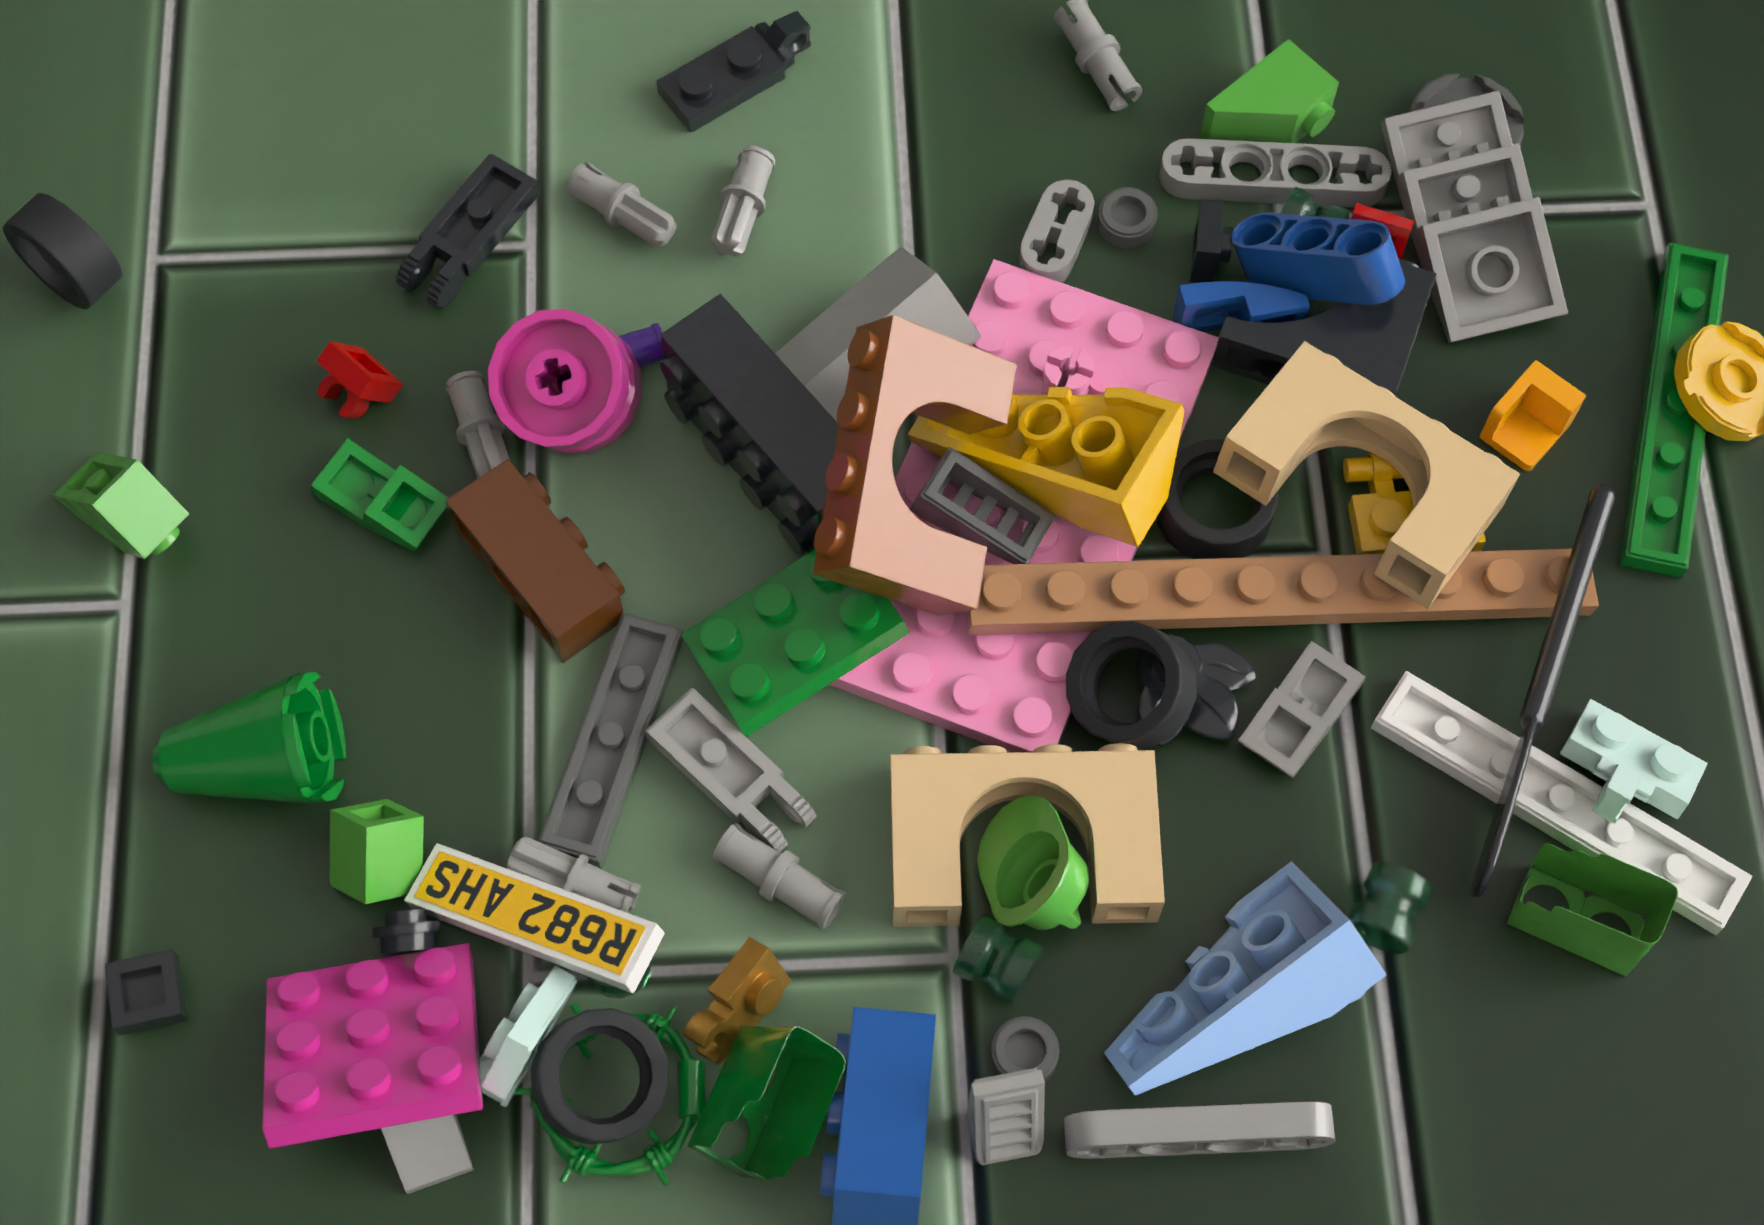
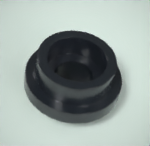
M425 909L384 913L385 926L372 928V937L380 938L381 954L435 948L434 932L441 931L440 921L426 922Z

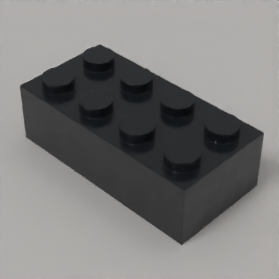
M720 293L660 334L664 359L660 363V368L666 378L668 389L664 393V398L673 414L682 423L686 424L691 420L703 434L701 437L702 442L714 461L722 467L729 464L741 477L739 480L741 488L750 502L759 510L767 507L780 521L778 528L787 544L798 554L804 551L809 553L815 549V534L823 519L828 491L825 477L827 468L834 457L839 426L837 421Z

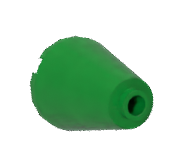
M316 672L291 675L165 729L160 735L159 743L155 744L152 749L151 758L154 773L160 782H165L172 792L180 794L312 804L336 800L343 788L345 777L333 779L334 761L346 759V742L343 723L335 697L330 688L322 690L316 688L313 682L321 678Z

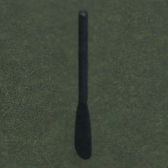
M1600 484L1595 486L1588 497L1520 713V724L1523 731L1508 770L1474 875L1471 892L1476 898L1484 894L1496 868L1535 732L1544 727L1614 504L1615 493L1608 485Z

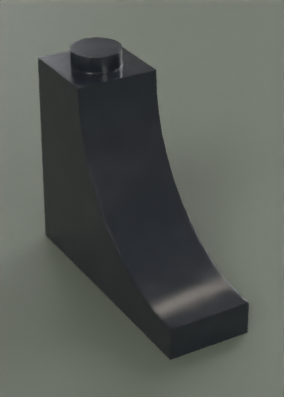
M1399 259L1405 276V285L1395 297L1380 304L1361 305L1340 302L1333 308L1305 319L1280 323L1251 322L1226 316L1211 366L1269 385L1303 342L1306 341L1323 353L1334 356L1343 365L1375 385L1388 389L1396 397L1437 273L1421 269L1413 262Z

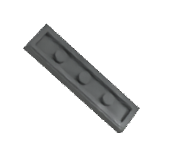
M622 612L538 842L577 859L581 854L589 856V864L600 869L602 868L647 742L645 730L654 723L683 642V638L680 635L683 633V629Z

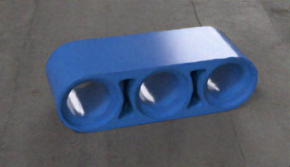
M1268 212L1252 215L1244 219L1234 228L1231 234L1235 251L1246 279L1250 283L1267 284L1307 295L1308 299L1361 305H1376L1386 302L1395 297L1405 285V276L1389 229L1383 223Z

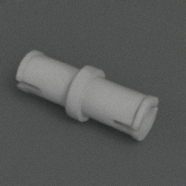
M1069 0L1066 3L1077 18V23L1073 16H1068L1062 6L1058 8L1053 18L1076 51V64L1081 72L1091 75L1112 111L1128 107L1129 104L1118 89V85L1125 94L1128 93L1133 102L1140 97L1143 90L1119 56L1121 49L1119 43L1113 35L1105 34L1089 9L1086 0Z
M737 823L728 828L713 853V860L718 863L721 862L760 887V896L769 902L779 899L815 922L823 930L834 920L845 901L846 892L836 889L800 866V859L797 855L789 850L781 854L743 830L742 826Z

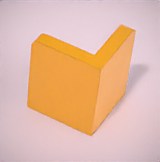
M1535 360L1494 406L1479 438L1523 470L1531 471L1572 424L1586 395Z

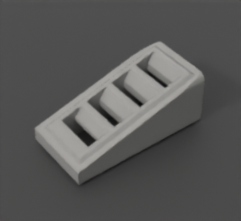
M1033 1068L976 1079L971 1084L966 1118L977 1163L980 1165L993 1164L1033 1156L1041 1152L1044 1142L1045 1083L1042 1070Z

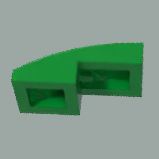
M348 438L317 476L310 488L312 495L343 515L382 537L415 552L448 509L445 500L449 497L401 465L394 470Z

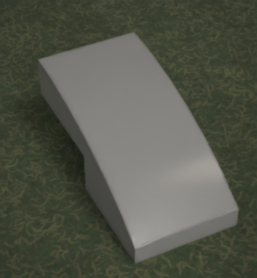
M1311 641L1278 689L1275 688L1238 742L1293 779L1361 687L1365 676Z

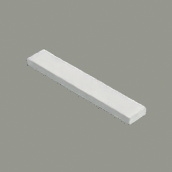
M1405 671L1371 726V729L1496 804L1498 803L1520 739L1408 671ZM1533 745L1531 746L1513 810L1514 815L1573 850H1581L1593 857L1607 854L1666 879L1678 889L1677 900L1673 908L1674 911L1714 935L1723 930L1753 877L1752 875L1630 803L1624 807L1615 824L1594 813L1591 810L1603 787Z

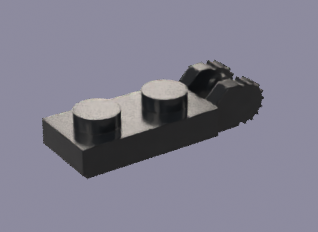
M492 153L489 154L419 235V243L408 254L407 259H404L397 271L396 283L408 291L416 289L421 281L425 280L431 273L437 257L446 264L430 283L425 296H427V303L437 309L446 307L451 299L461 290L466 275L471 277L541 194L539 181Z

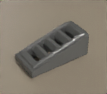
M949 447L937 463L909 508L910 511L927 522L955 536L986 546L987 552L1012 564H1028L1056 515L951 447ZM948 483L959 488L952 501L942 495ZM971 495L983 499L973 515L963 509ZM994 506L1005 510V513L994 529L986 524L985 521ZM1017 517L1029 523L1016 543L1006 536Z

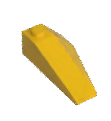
M1049 387L1048 394L1012 393L1007 425L967 434L919 416L907 435L912 443L940 457H943L949 447L953 448L1051 513L1082 529L1139 547L1168 499L1185 411L1181 403L1128 387H1106L1104 395H1072L1069 387Z

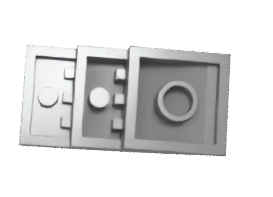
M1500 91L1384 118L1380 124L1406 218L1414 220L1411 236L1421 267L1424 270L1437 273L1431 290V296L1448 343L1568 314L1540 197L1533 198L1520 144L1512 143Z

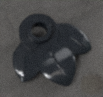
M1167 634L1188 653L1196 672L1197 697L1189 719L1183 726L1206 738L1220 741L1232 740L1238 725V708L1232 691L1244 688L1256 678L1251 664L1242 654L1225 644L1207 642L1193 646L1189 641L1180 636ZM1144 649L1140 650L1136 661L1137 675L1144 686L1136 707L1139 721L1146 718L1155 709L1165 689V670L1160 666L1159 659L1153 653ZM1181 728L1172 738L1158 745L1162 747L1168 744L1180 732Z

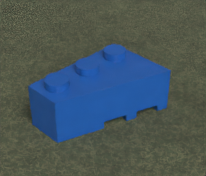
M854 1007L851 1034H837L836 1049L842 1053L845 1059V1069L842 1075H846L844 1093L835 1092L829 1106L827 1134L839 1135L838 1154L824 1153L820 1184V1197L833 1198L832 1225H918L936 1014Z

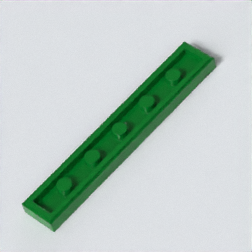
M1669 242L1663 254L1620 565L1682 578L1688 570L1706 430L1688 413L1677 391L1674 368L1678 350L1691 335L1711 324L1720 326L1728 254Z

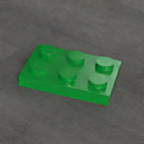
M815 549L680 634L745 737L756 732L910 633L903 618L889 599L814 575L813 570L817 553Z

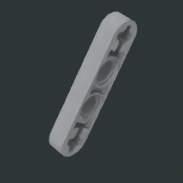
M1187 138L1179 139L1169 144L1164 150L1159 179L1166 192L1182 199L1355 207L1356 203L1370 207L1378 203L1385 195L1392 170L1390 162L1384 154L1368 147ZM1237 162H1248L1259 169L1261 176L1254 181H1241L1232 175L1230 167ZM1180 163H1191L1194 175H1184ZM1212 163H1220L1217 178L1212 177L1214 168ZM1295 165H1307L1316 170L1320 179L1313 184H1301L1291 178L1288 170ZM1333 168L1337 169L1335 179H1338L1337 184L1329 182ZM1355 171H1364L1367 180L1371 181L1370 184L1360 183L1359 176L1354 174Z
M1323 1102L1096 1110L1074 1113L1064 1118L1066 1154L1073 1158L1082 1159L1305 1150L1325 1147L1335 1143L1332 1107L1330 1104Z

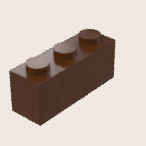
M506 459L445 500L456 531L563 663L618 625L623 612L620 596L625 593L620 579L607 563L602 562L597 566L584 551L588 548L584 536L570 518L565 517L559 521L548 508V505L551 504V499L534 474L529 472L522 476L510 460Z

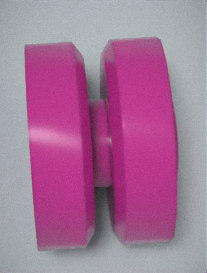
M567 309L541 310L515 322L497 342L488 366L489 397L499 419L519 438L565 454L593 453L617 441L633 423L642 399L641 369L630 346L610 328L599 324L590 317ZM568 375H571V379L563 382Z

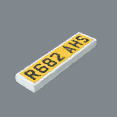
M438 843L434 846L404 900L412 909H425V914L633 994L665 934L657 923Z

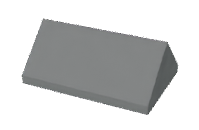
M900 246L775 354L837 421V410L845 395L850 367L847 358L848 348L856 333V327L896 315L970 346L981 338V334L938 273Z

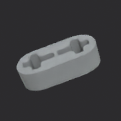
M1066 179L1056 181L1047 187L1022 239L1019 268L1061 283L1067 279L1091 227L1095 202L1093 194L1087 186L1078 181ZM1066 203L1076 206V209L1069 213L1064 225L1057 223L1058 210H1062ZM1049 242L1057 244L1055 258H1051L1047 264L1037 262V256L1041 257L1044 254Z

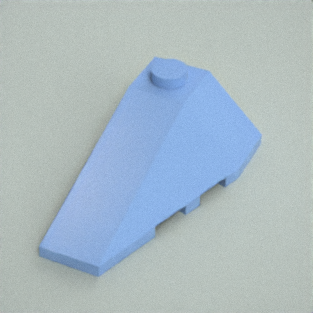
M1292 861L1236 903L1225 916L1230 927L1210 950L1198 946L1185 961L1191 971L1173 992L1165 991L1156 994L1104 1052L1135 1096L1327 1019L1349 1003L1358 1000L1370 987L1386 976V973L1351 921Z

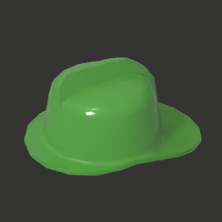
M1033 794L1014 799L1002 807L991 820L979 846L977 858L979 876L991 905L992 914L999 924L1008 927L1024 924L1034 929L1048 930L1061 924L1075 929L1081 924L1078 906L1085 896L1089 884L1087 864L1070 844L1057 811L1047 799Z

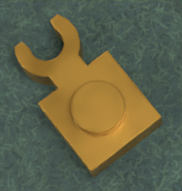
M749 937L708 989L714 1001L707 1009H703L695 1014L683 1031V1035L687 1039L698 1045L695 1049L696 1052L717 1066L727 1058L740 1027L757 1026L765 1015L776 1008L782 998L783 991L791 982V979L772 951L767 946Z

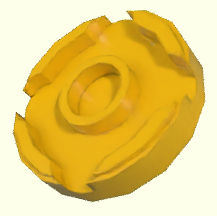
M1724 322L1720 326L1709 325L1701 328L1691 335L1678 350L1674 368L1677 391L1688 413L1706 431L1725 440L1749 441L1763 435L1764 337L1759 332L1735 322Z

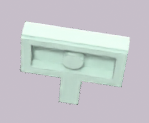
M1592 699L1589 700L1560 752L1562 756L1588 769L1606 781L1591 811L1614 824L1633 796L1678 819L1688 806L1708 764L1681 747L1668 742Z
M555 965L540 988L531 983L526 985L508 1019L503 1018L480 1058L483 1094L500 1102V1105L507 1107L536 1055L539 1044L555 1026L577 983L575 976Z

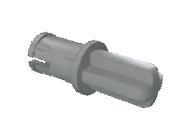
M746 146L743 151L740 150L730 185L725 186L720 192L719 202L722 208L711 240L715 245V251L722 256L729 254L738 257L745 251L755 218L760 217L765 211L766 201L763 195L776 163L774 156L764 148Z
M585 162V165L583 163L579 164L570 175L567 183L568 194L603 214L605 222L613 228L622 225L655 247L666 246L670 238L675 235L677 224L674 222L672 215L641 197L639 188L632 183L622 184L617 182L590 162Z
M471 370L452 376L446 382V391L451 398L459 422L456 430L458 442L467 446L478 479L506 459H509L501 435L504 432L505 425L498 415L494 414L484 384L483 374L479 371Z
M522 837L517 841L508 858L507 869L627 913H629L628 910H633L641 889V884L632 883L589 864V856L581 854L577 859L529 837Z

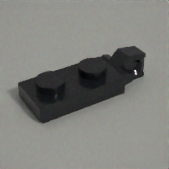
M796 10L775 20L770 27L766 22L756 24L755 27L751 26L656 81L658 94L688 131L694 132L785 79V71L795 63V55L811 47L810 25Z

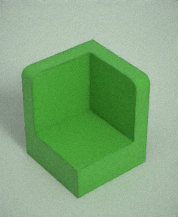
M389 799L330 810L329 881L331 886L364 904L407 895L423 868L424 816Z

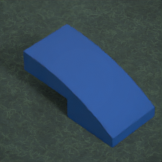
M1233 281L1200 282L1179 285L1173 320L1178 324L1201 332L1222 329L1226 316L1259 323H1280L1305 319L1310 304L1305 294L1267 284Z

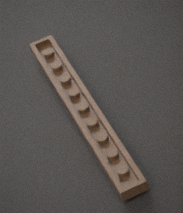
M1572 549L1470 551L1429 609L1374 575L1383 554L984 565L978 608L966 611L968 635L1096 631L1109 623L1136 621L1156 629L1551 617ZM1593 571L1579 616H1591L1599 607Z

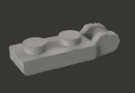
M691 688L645 730L646 739L737 824L741 822L751 835L776 851L781 852L788 845L787 840L784 838L781 830L774 823L769 822L755 808L769 794L787 816L802 827L806 828L816 819V812L809 803L784 780L783 771L695 689Z

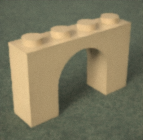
M1304 341L1228 433L1213 473L1266 506L1296 467L1314 452L1330 447L1345 446L1363 449L1383 458L1395 467L1405 479L1412 495L1413 511L1389 541L1374 575L1429 609L1500 512L1520 473L1505 465L1495 455L1484 452L1453 433L1443 423L1427 417L1401 401L1388 389L1375 385L1343 365L1334 356L1323 353Z
M1114 743L1105 745L1098 751L1072 752L1069 746L1049 744L1037 747L1033 752L1007 753V750L1003 747L984 745L974 747L968 753L942 754V751L938 748L918 746L906 749L903 754H890L893 927L959 926L962 907L960 841L965 830L986 809L1002 802L1032 794L1047 799L1056 810L1060 811L1074 824L1082 836L1088 856L1091 924L1158 922L1165 899L1155 750L1137 751V747L1134 745Z

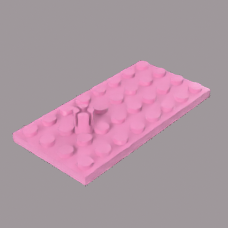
M995 259L968 315L981 334V338L971 346L1017 364L1013 394H1048L1049 387H1069L1072 395H1104L1106 387H1128L1181 403L1185 411L1179 444L1212 364L1218 342V337ZM911 443L895 478L900 496L908 508H910L935 466L942 458L914 443ZM948 483L942 495L952 501L959 488ZM971 495L963 509L973 515L983 499ZM994 506L985 523L995 529L1005 510ZM913 513L919 520H921L923 523L927 524L928 526L933 527V528L938 529V530H941V531H943V532L949 533V532H947V531H945V530H943V529H941V528H939V527H937V526H935V525H933V524L927 522L926 520L922 519L921 517H919L918 515H916L915 513ZM1056 515L1028 564L1133 561L1138 547L1082 529ZM1017 517L1006 537L1017 543L1029 522ZM989 552L986 553L985 565L1012 564ZM890 600L903 618L910 633L829 684L830 686L981 743L1003 747L1008 753L1033 752L1037 747L1060 743L1072 713L1066 698V672L1074 651L1094 631L968 635L966 611L939 616Z

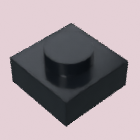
M1201 200L1193 237L1190 271L1191 283L1214 282L1218 263H1229L1233 244L1231 234L1234 228L1223 226L1225 202Z
M173 949L105 964L112 1029L119 1036L187 1021L180 960Z

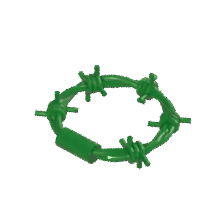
M576 1003L570 1006L575 1015L581 1013ZM672 1005L666 1018L657 1012H653L650 1015L631 1013V1015L637 1016L654 1031L660 1042H664L681 1057V1061L678 1062L679 1119H682L681 1126L664 1143L661 1142L653 1128L648 1130L647 1132L655 1145H651L650 1149L646 1148L644 1155L617 1164L597 1158L596 1155L603 1143L595 1144L591 1152L589 1148H584L583 1145L576 1147L542 1118L532 1097L531 1087L516 1088V1095L531 1094L530 1107L535 1109L539 1123L550 1137L557 1153L567 1162V1167L559 1180L561 1183H566L572 1170L582 1177H585L587 1174L597 1176L615 1174L634 1176L655 1171L663 1186L670 1183L662 1169H666L667 1165L671 1166L673 1164L672 1158L680 1151L689 1132L699 1120L706 1105L705 1062L695 1060L689 1052L684 1039L670 1025L678 1007ZM596 1035L587 1036L575 1042L570 1049L578 1045L585 1058L589 1059L592 1055L585 1043H588L590 1039H595ZM565 1099L566 1102L571 1106V1099Z

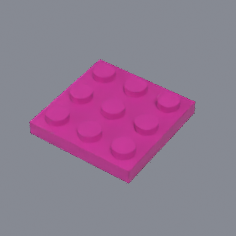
M469 943L375 960H365L313 971L297 972L267 979L263 1132L269 1149L483 1110L474 961Z

